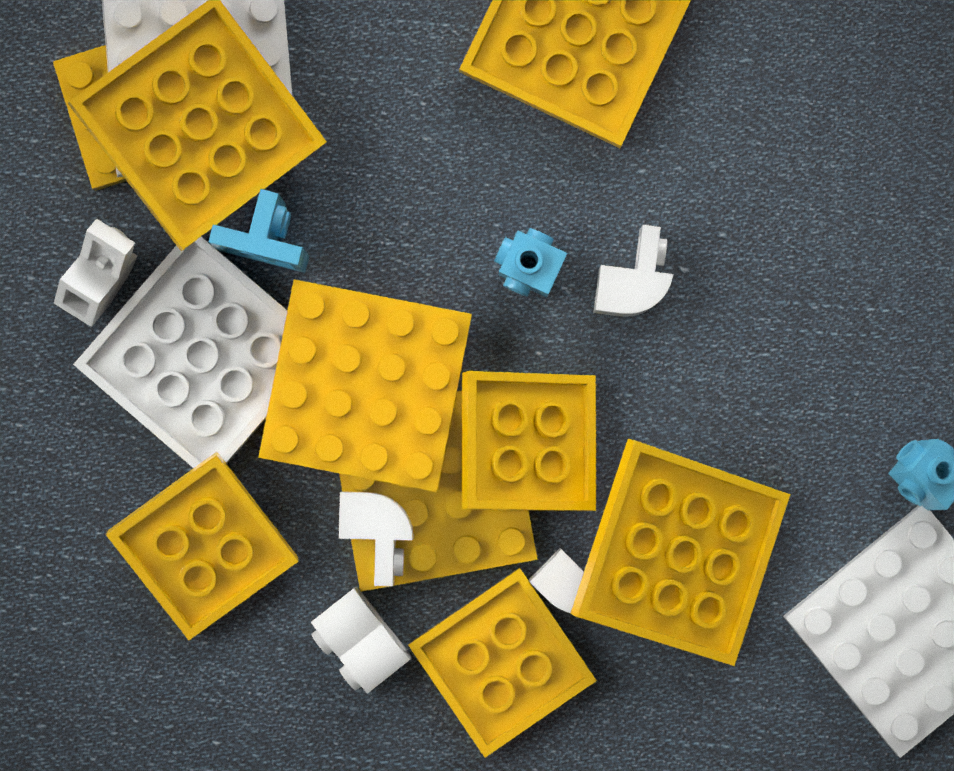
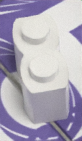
M357 587L349 591L311 622L316 629L311 634L313 639L325 654L329 655L331 652H334L340 658L344 666L339 671L355 691L362 687L368 694L412 658L402 642Z

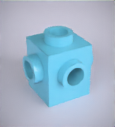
M529 228L527 234L517 231L514 240L505 237L494 262L502 265L498 275L506 279L503 284L504 287L528 297L531 290L547 298L567 253L551 246L554 240L552 237ZM529 256L536 261L537 265L534 268L527 269L521 265L520 260L523 257Z
M939 439L909 442L897 454L896 459L898 462L888 474L899 484V492L908 501L923 506L928 511L947 510L954 502V448Z

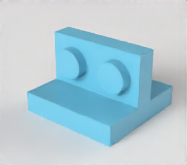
M260 189L249 233L217 225L212 226L208 242L218 251L303 273L306 271L309 255L303 247L277 241L278 237L285 238L291 218V212H287L286 203L278 193Z

